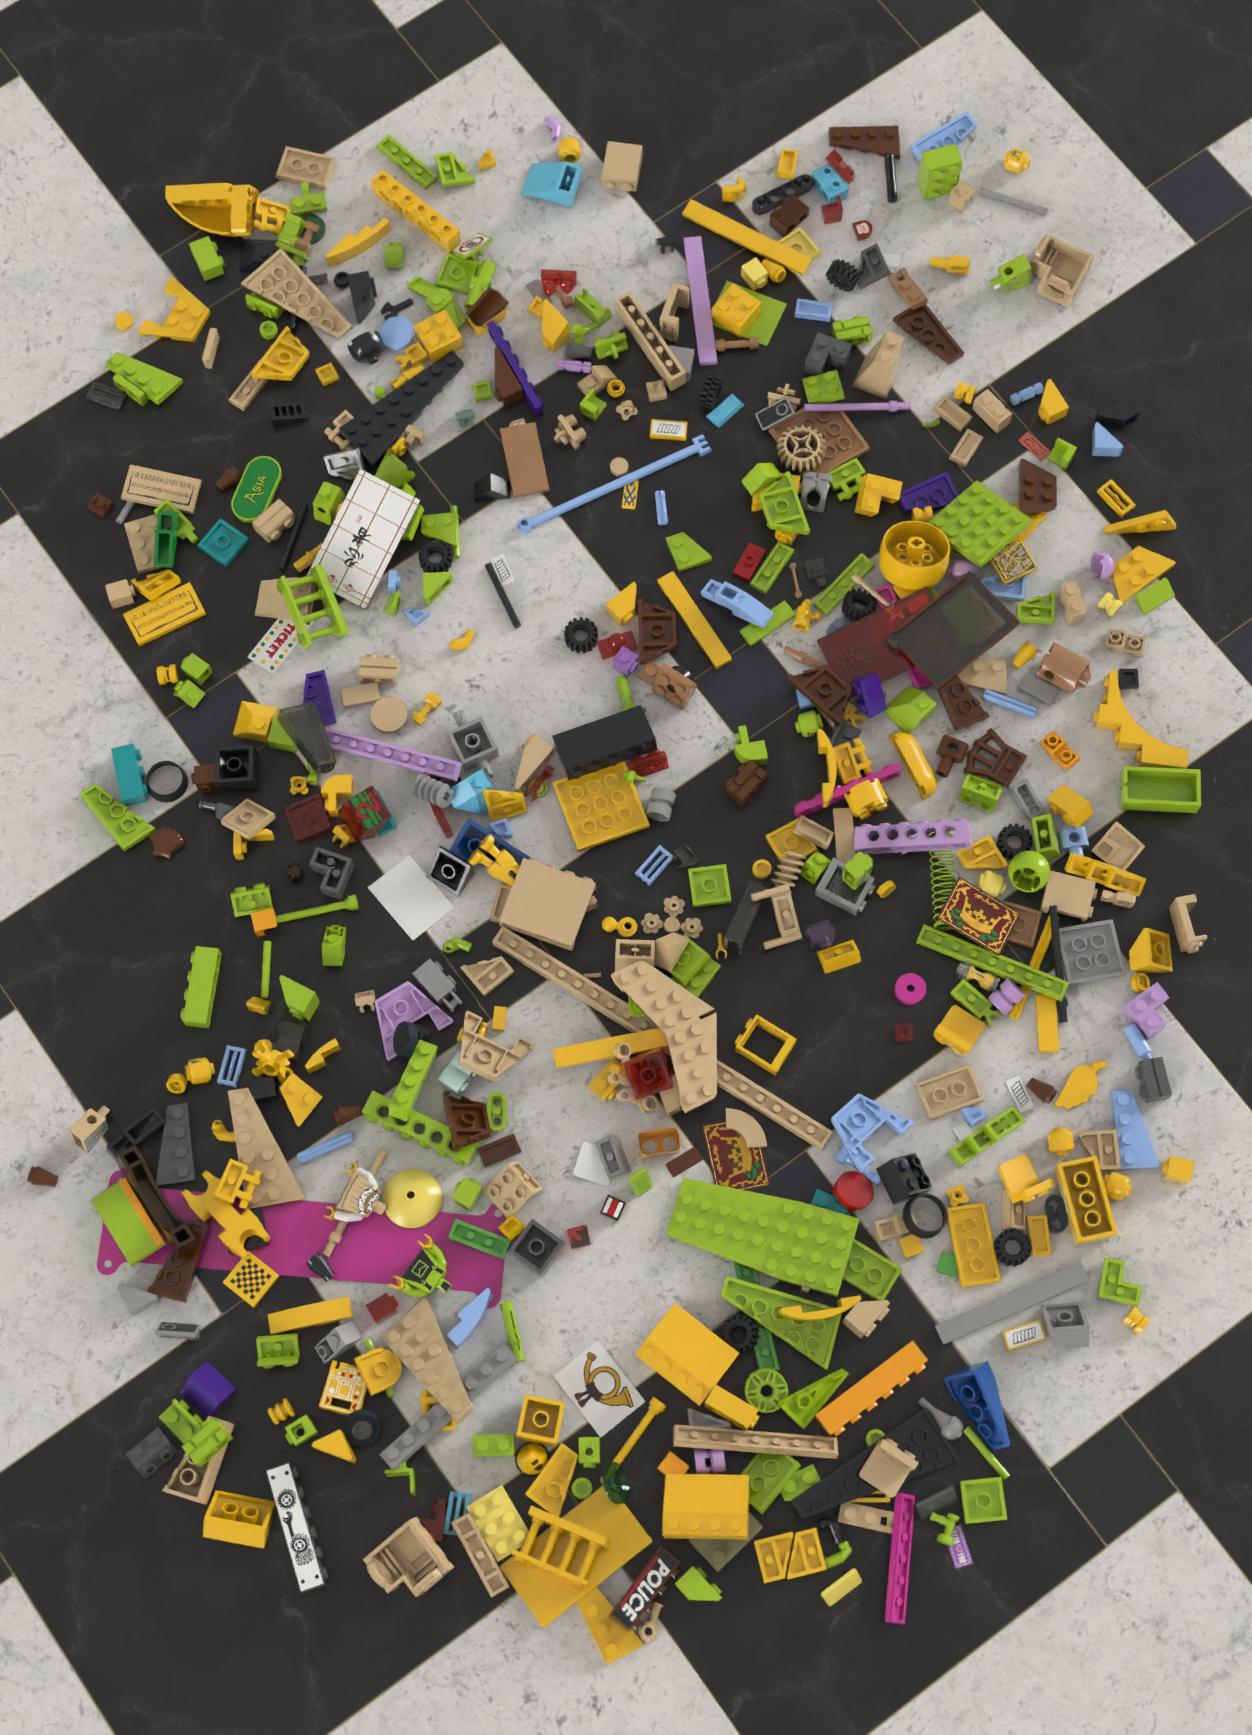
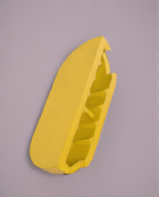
M904 732L889 735L890 741L923 801L928 799L936 790L937 779L919 744L913 736Z

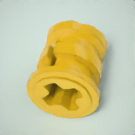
M286 1398L283 1399V1403H277L275 1408L270 1407L268 1409V1413L275 1425L279 1424L280 1420L288 1419L287 1416L289 1415L295 1416L293 1408Z

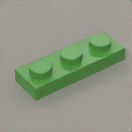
M455 1219L448 1235L450 1240L502 1260L505 1259L512 1242L507 1238Z

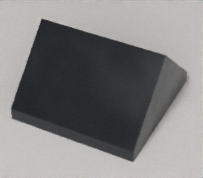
M440 845L426 877L459 896L473 876L474 869L473 865L469 864L466 860Z

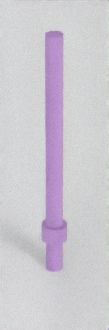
M889 401L888 403L804 404V411L888 410L889 412H897V410L911 409V402Z

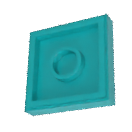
M220 518L197 546L227 568L250 540Z

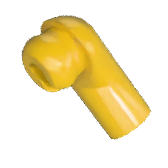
M215 1120L212 1123V1132L218 1140L236 1142L234 1132H227L221 1120Z

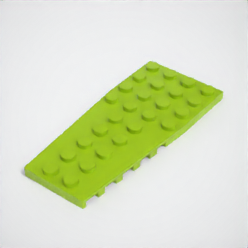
M684 1178L666 1235L667 1237L678 1239L685 1244L696 1246L703 1251L714 1253L721 1258L737 1262L739 1265L755 1269L757 1272L798 1286H805L812 1290L838 1297L859 1218L799 1201Z

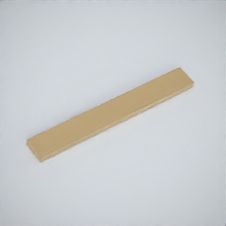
M674 1425L673 1446L837 1459L838 1457L836 1437Z

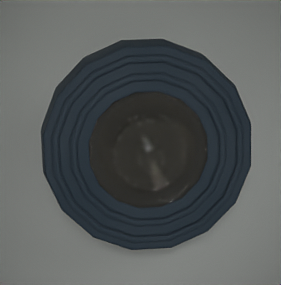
M402 1021L394 1032L393 1048L398 1056L409 1057L416 1049L418 1030L414 1023Z

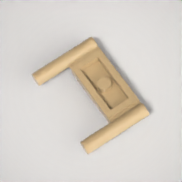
M788 884L751 894L753 902L768 897L771 898L781 935L780 938L763 942L765 950L802 939Z

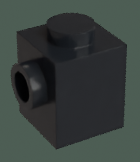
M257 1076L255 1080L250 1081L251 1087L248 1088L257 1104L279 1100L277 1083L273 1076Z

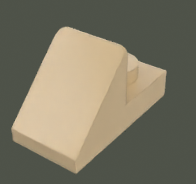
M596 365L591 367L592 373L579 381L577 385L585 396L591 388L597 394L607 387L610 381L617 379V377L607 365Z

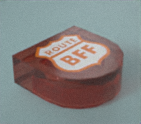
M858 221L852 224L857 241L871 236L873 228L868 221Z

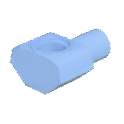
M1084 826L1063 829L1057 833L1061 851L1073 852L1084 856L1082 849L1089 847ZM1069 837H1075L1078 842H1071Z

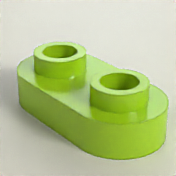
M493 1092L487 1099V1115L490 1129L493 1132H501L507 1126V1099L501 1092ZM496 1100L501 1101L499 1106L494 1105ZM497 1119L501 1121L498 1126L494 1125V1121Z

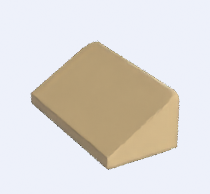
M1007 1189L1002 1190L1001 1229L1011 1230L1017 1228L1016 1230L1026 1231V1203L1023 1200L1012 1203Z

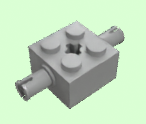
M458 710L459 715L456 711L452 716L458 727L447 733L459 762L463 764L464 772L477 766L479 770L482 769L486 777L489 775V778H492L494 773L488 761L499 757L483 718L480 717L468 722L463 710Z

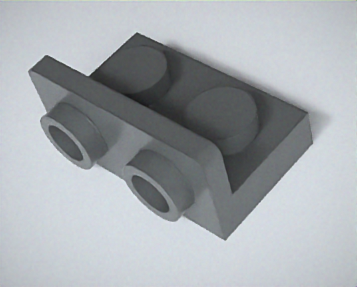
M842 718L839 726L834 724L832 729L834 734L829 740L832 747L850 742L851 748L855 746L853 739L859 737L862 730L845 723V719Z

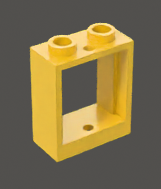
M756 1014L754 1019L750 1018L746 1023L745 1028L747 1030L743 1035L739 1034L734 1043L736 1045L735 1051L771 1074L776 1075L795 1046L797 1039ZM757 1026L785 1042L772 1064L743 1048Z
M716 1384L704 1404V1407L743 1430L753 1429L759 1419L757 1415L758 1409Z

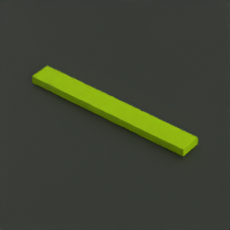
M925 924L916 941L917 944L1004 979L1009 978L1014 983L1061 1002L1070 983L1005 956H998L990 950Z

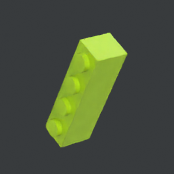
M196 946L195 952L191 954V963L193 965L192 970H189L187 976L189 987L184 993L185 1008L181 1010V1019H183L186 1026L209 1028L222 956L218 948Z
M419 1039L416 1049L390 1101L388 1115L407 1122L436 1060L438 1046Z

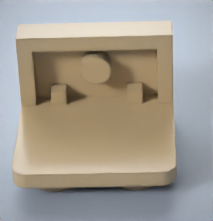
M887 1438V1440L881 1439L878 1441L859 1472V1476L887 1496L894 1497L909 1472L915 1470L919 1462L914 1460L915 1456L907 1450L902 1452L897 1448V1443Z

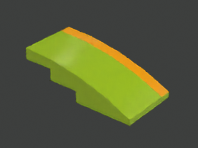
M126 1178L121 1179L91 1199L131 1267L166 1245Z

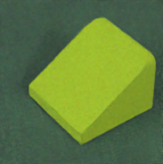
M396 591L388 596L383 609L384 613L397 614L402 601L400 592Z

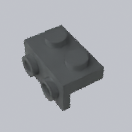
M157 1427L126 1455L135 1469L143 1477L148 1478L165 1462L171 1459L178 1450L170 1443L164 1432Z

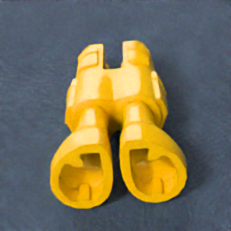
M489 834L483 839L479 847L495 857V861H492L477 848L470 856L468 863L471 865H476L477 863L485 865L488 874L513 886L515 879L508 873L512 870L513 873L517 874L520 865L506 850L499 851L494 845L495 838Z

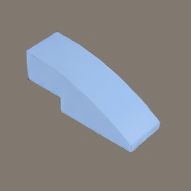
M486 1288L457 1314L462 1321L447 1333L458 1348L469 1339L481 1322L492 1295L489 1288Z

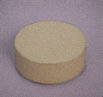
M620 457L613 459L610 464L611 473L617 477L626 475L628 472V462Z

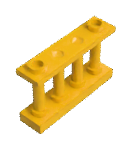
M531 1506L528 1514L532 1518L531 1521L533 1523L521 1551L511 1550V1554L515 1557L514 1560L523 1565H526L528 1562L572 1581L571 1585L582 1590L583 1587L589 1589L591 1584L584 1579L596 1551L600 1547L607 1548L609 1544L607 1537ZM545 1523L551 1526L550 1529L552 1531L538 1560L528 1556V1553L540 1526H543ZM564 1531L570 1534V1540L560 1564L556 1568L547 1564V1561L558 1535ZM583 1539L589 1542V1548L579 1572L575 1576L566 1572V1569L577 1543Z

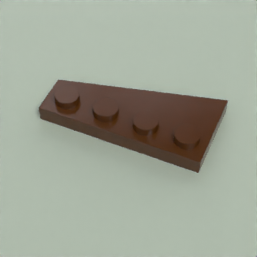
M189 1219L187 1226L196 1238V1249L180 1258H177L173 1251L170 1252L164 1266L157 1273L154 1283L147 1290L148 1293L183 1303L187 1302L209 1231V1224Z

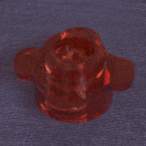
M896 1023L894 1026L896 1030L895 1040L897 1042L913 1041V1024Z

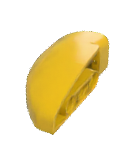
M229 183L166 186L165 197L167 202L183 219L195 227L211 234L230 237L250 236L254 231L255 227L252 226L253 220L258 218L254 216L255 200L257 197H260L258 190L249 184L232 185Z

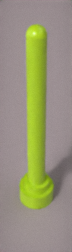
M355 894L348 896L345 901L277 915L275 917L277 923L345 908L351 911L359 910V905Z

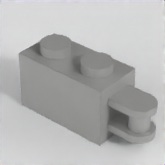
M428 959L412 975L438 1006L444 1003L453 1012L458 1004H462V1001L455 994L457 991L455 987L456 982L450 975L446 976L442 972L444 969L437 961L433 962L431 959ZM452 996L453 999L448 1002L447 999Z

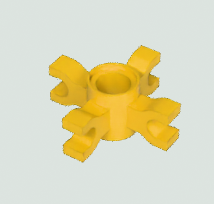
M263 1041L257 1043L256 1046L259 1049L253 1051L252 1055L260 1060L256 1062L258 1067L254 1068L252 1073L256 1077L263 1073L268 1076L277 1075L278 1080L283 1083L287 1078L286 1076H289L291 1072L293 1073L290 1068L285 1066L290 1064L288 1059L292 1058L294 1054L289 1049L283 1053L277 1050L269 1051Z

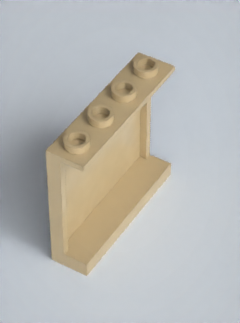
M523 858L499 919V925L572 951L593 891L596 890V883L588 877H577L571 871L565 870L563 872L557 870V867L551 864L545 866L536 859Z

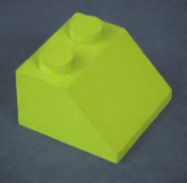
M281 975L279 979L286 1004L290 1009L289 1012L293 1014V1018L301 1022L303 1019L309 1022L320 1003L316 993Z

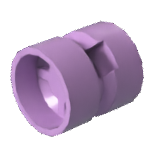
M1007 978L1000 985V990H995L988 998L998 1010L1006 1015L1013 1009V1003L1018 1004L1026 995L1012 980Z
M704 1448L694 1449L697 1474H709L711 1471L714 1474L726 1473L723 1450L710 1449L707 1451ZM710 1457L711 1464L705 1465V1458Z

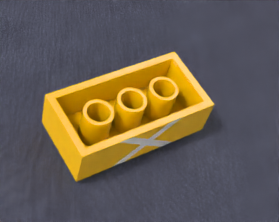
M1097 1156L1057 1164L1054 1167L1061 1197L1064 1201L1074 1245L1078 1246L1114 1238L1118 1233Z

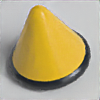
M527 1442L516 1452V1467L526 1476H538L549 1461L550 1455L544 1445Z

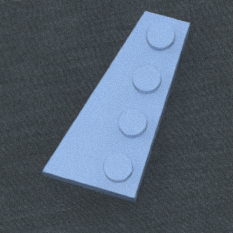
M966 111L912 143L909 148L920 162L922 152L955 143L958 146L976 128L977 124L969 112Z

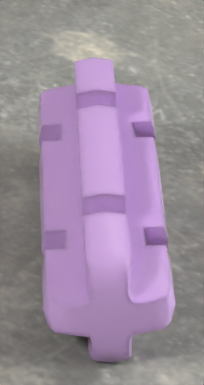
M557 359L556 369H566V371L581 372L582 370L584 373H590L591 363Z

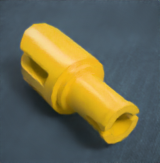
M950 255L947 258L932 256L930 268L946 269L947 273L968 275L970 273V258Z

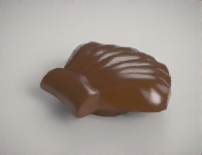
M161 827L149 835L150 842L154 848L153 856L171 859L172 853L181 848L185 843L180 833L172 828Z

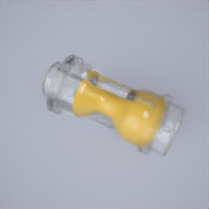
M965 961L964 964L960 962L956 971L959 974V979L976 981L986 992H994L1000 981L996 974L993 975L989 972L981 973L968 961Z

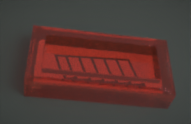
M430 803V807L447 839L453 837L452 829L441 807Z

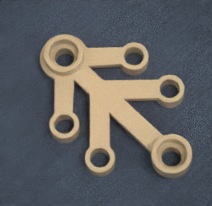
M625 1042L617 1044L614 1047V1055L621 1059L630 1078L620 1075L619 1072H611L607 1077L610 1084L619 1083L636 1089L639 1096L630 1094L626 1089L619 1090L616 1094L618 1101L635 1103L639 1105L643 1113H653L658 1106L654 1093L660 1076L655 1071L649 1072L646 1076L648 1065L651 1063L650 1056L643 1054L638 1057L637 1062L640 1066L637 1074L629 1058L631 1054L630 1045ZM613 1075L616 1076V1081L613 1080ZM652 1075L655 1077L654 1081L651 1079ZM645 1077L647 1082L649 1083L647 1092L644 1088ZM622 1092L625 1094L624 1099L621 1096Z

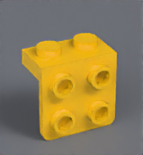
M953 1005L935 1029L933 1036L941 1044L951 1047L955 1053L966 1057L986 1025L959 1006Z
M1026 1154L998 1165V1171L1012 1203L1021 1200L1024 1203L1036 1199L1035 1194L1040 1197L1049 1193L1048 1188L1055 1186L1052 1178L1041 1183L1039 1182Z

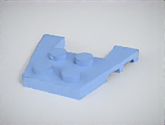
M858 1093L831 1118V1122L858 1170L862 1173L875 1160L861 1146L864 1141L884 1123L888 1124L901 1137L914 1122L896 1115L894 1111L890 1112L880 1107L881 1104Z

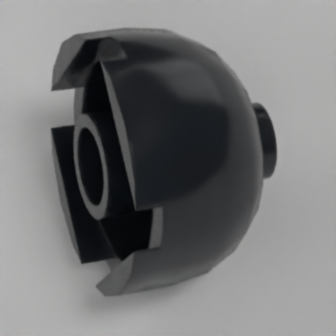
M374 331L375 334L365 332L351 340L352 345L348 344L347 349L354 360L363 364L369 363V365L378 362V358L384 351V343L379 331Z

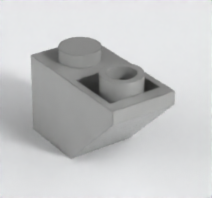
M353 1321L334 1328L314 1348L323 1363L326 1364L352 1348L362 1339V1336Z

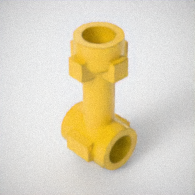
M429 692L423 700L426 703L419 713L415 711L412 714L411 720L419 726L422 723L424 724L427 720L425 716L431 708L436 710L440 706L442 700L435 693Z

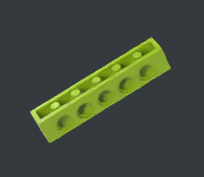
M372 1091L362 1110L365 1120L373 1124L378 1122L383 1125L382 1128L389 1132L395 1130L400 1133L399 1136L408 1141L412 1138L418 1141L417 1144L425 1149L429 1147L435 1149L437 1155L444 1158L447 1155L453 1158V1162L460 1166L464 1164L470 1165L478 1150L477 1148L480 1146L479 1142L460 1148L457 1151L450 1150L452 1140L448 1126L415 1110H412L407 1123L400 1126L397 1124L398 1118L390 1115L387 1117L380 1116L382 1110H389L391 1099ZM418 1126L425 1127V1131L422 1134L415 1133V1129ZM436 1134L443 1136V1139L438 1143L432 1141Z

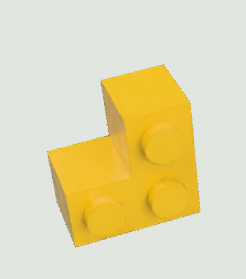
M869 473L864 475L861 479L855 513L871 517L878 514L880 501L894 503L899 500L903 482Z

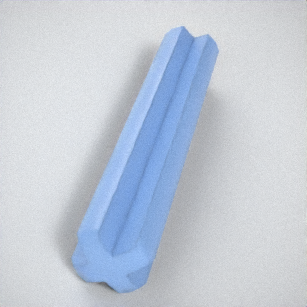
M989 689L984 691L983 699L1030 717H1034L1037 712V707Z
M350 1131L299 1152L297 1158L303 1164L354 1141L352 1133Z

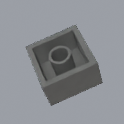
M531 1219L508 1252L511 1257L540 1278H543L566 1245L559 1237Z

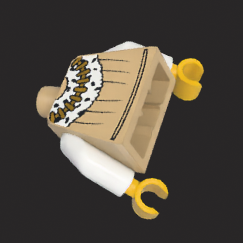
M351 1162L350 1164L354 1169H346L350 1178L335 1206L336 1209L330 1206L326 1207V1209L332 1210L331 1215H324L329 1220L361 1221L363 1218L368 1217L371 1211L382 1215L387 1206L377 1200L381 1191L378 1189V1183L373 1175L359 1168L355 1162Z

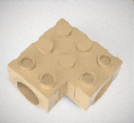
M1045 234L1030 262L1032 274L1042 278L1039 282L1037 294L1069 308L1079 290L1080 284H1082L1087 271H1089L1092 265L1094 255Z
M417 1517L408 1520L363 1559L367 1564L370 1576L387 1593L396 1590L401 1586V1583L405 1582L415 1597H418L454 1568L440 1547L435 1544L428 1531L420 1524L421 1522Z

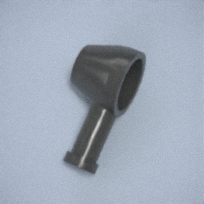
M201 799L199 802V808L214 810L216 812V819L219 820L235 808L222 803L205 801L204 799Z

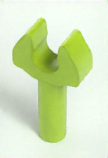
M594 321L584 327L579 324L573 325L570 332L577 333V335L570 340L582 343L584 341V334L598 328V323Z

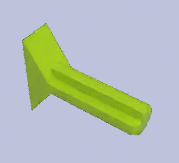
M625 676L616 678V684L623 704V709L620 712L639 706L633 702L627 678Z

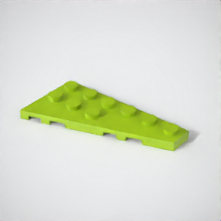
M725 1276L720 1297L823 1369H828L842 1313L818 1321L789 1319L779 1315L778 1310L801 1305L802 1313L833 1307Z

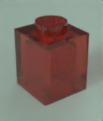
M387 1293L366 1305L377 1325L399 1313L396 1309L399 1304L393 1295L389 1297Z

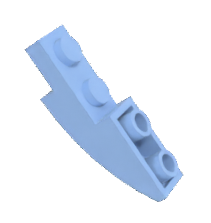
M710 579L701 591L702 597L732 610L733 615L763 629L774 616V613L761 602L726 581L721 584Z

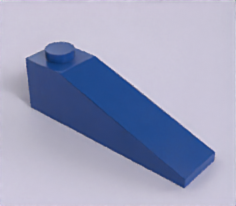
M469 817L449 850L468 862L472 853L478 848L488 858L495 861V857L479 847L483 839L490 834L495 838V847L499 851L506 850L519 865H521L523 858H531Z
M988 1361L971 1365L943 1378L955 1403L959 1402L965 1410L964 1415L967 1418H971L977 1426V1432L993 1451L1009 1447L1010 1441L997 1383Z

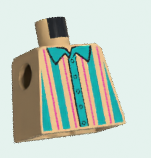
M102 1106L97 1112L90 1108L70 1127L69 1133L72 1142L88 1154L107 1131L106 1119L112 1112L105 1106Z

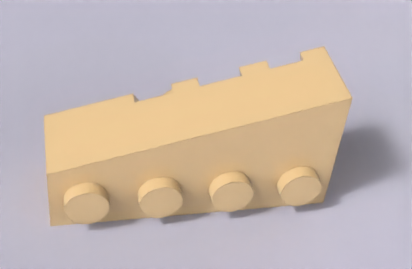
M215 1418L221 1422L231 1435L234 1424ZM228 1444L202 1467L197 1466L190 1456L185 1453L179 1467L174 1470L172 1478L162 1491L207 1505Z

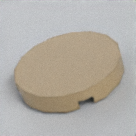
M384 697L376 701L370 713L374 727L380 732L387 734L400 731L408 720L406 706L395 697Z

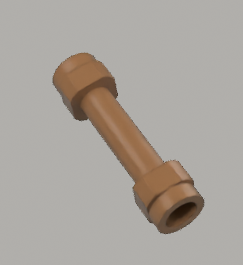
M749 337V340L738 341L719 339L715 340L716 351L719 352L725 351L728 348L749 347L752 350L759 348L758 337Z

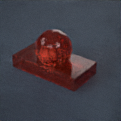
M632 630L625 633H613L609 638L596 641L602 660L614 657L622 646L630 651L638 649Z

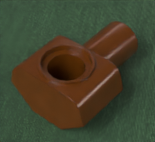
M948 735L942 736L935 752L941 757L936 774L947 778L953 764L963 762L969 748L968 744ZM948 748H955L956 752L952 753Z

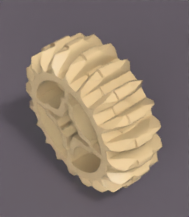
M796 424L793 429L788 427L787 432H783L782 436L778 439L777 450L778 457H781V463H786V468L792 466L793 471L798 468L800 473L803 469L809 471L810 467L815 470L816 465H820L822 459L825 458L826 441L822 439V433L817 434V428L811 430L810 425L807 428H804L803 424L801 428H798ZM811 442L814 444L816 448L815 452L810 447ZM788 444L791 446V449H793V454H791L788 451Z

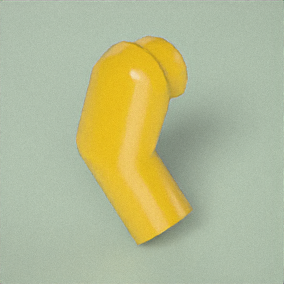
M467 629L463 638L450 641V648L455 651L467 649L475 633Z

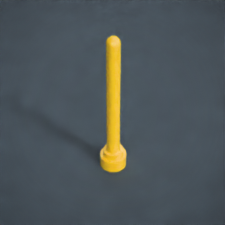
M655 1397L649 1402V1411L600 1478L602 1484L608 1483L654 1416L662 1413L667 1407Z

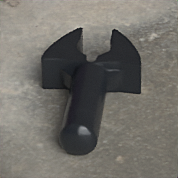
M409 298L395 306L390 305L388 301L382 307L381 314L391 312L384 316L385 320L398 316L397 313L414 304L413 300Z

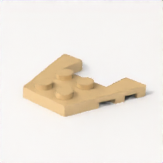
M466 1011L458 1065L495 1082L534 1049L535 1043L519 1036L513 1049L509 1050L476 1034L483 1018Z

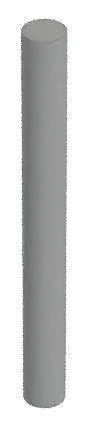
M981 187L979 192L980 195L1046 215L1048 211L1046 207Z

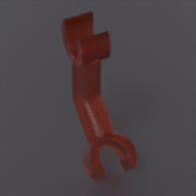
M547 765L536 778L532 787L525 791L524 797H527L532 792L534 796L531 801H535L538 797L537 791L547 778H551V772L555 768Z

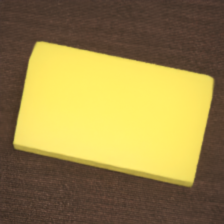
M852 1568L822 1591L820 1595L828 1606H832L862 1582V1579L857 1570Z

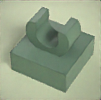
M473 408L455 412L456 420H461L460 426L462 428H465V420H469L471 426H474V420L471 418L475 416Z

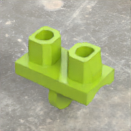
M619 331L611 333L610 338H595L594 346L598 360L611 355L614 359H617L619 352L628 350L625 333L620 334Z

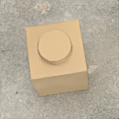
M962 180L951 190L949 203L962 213L973 203L976 190Z
M127 579L105 585L109 602L113 609L135 603L133 598L136 595L133 584L129 585Z

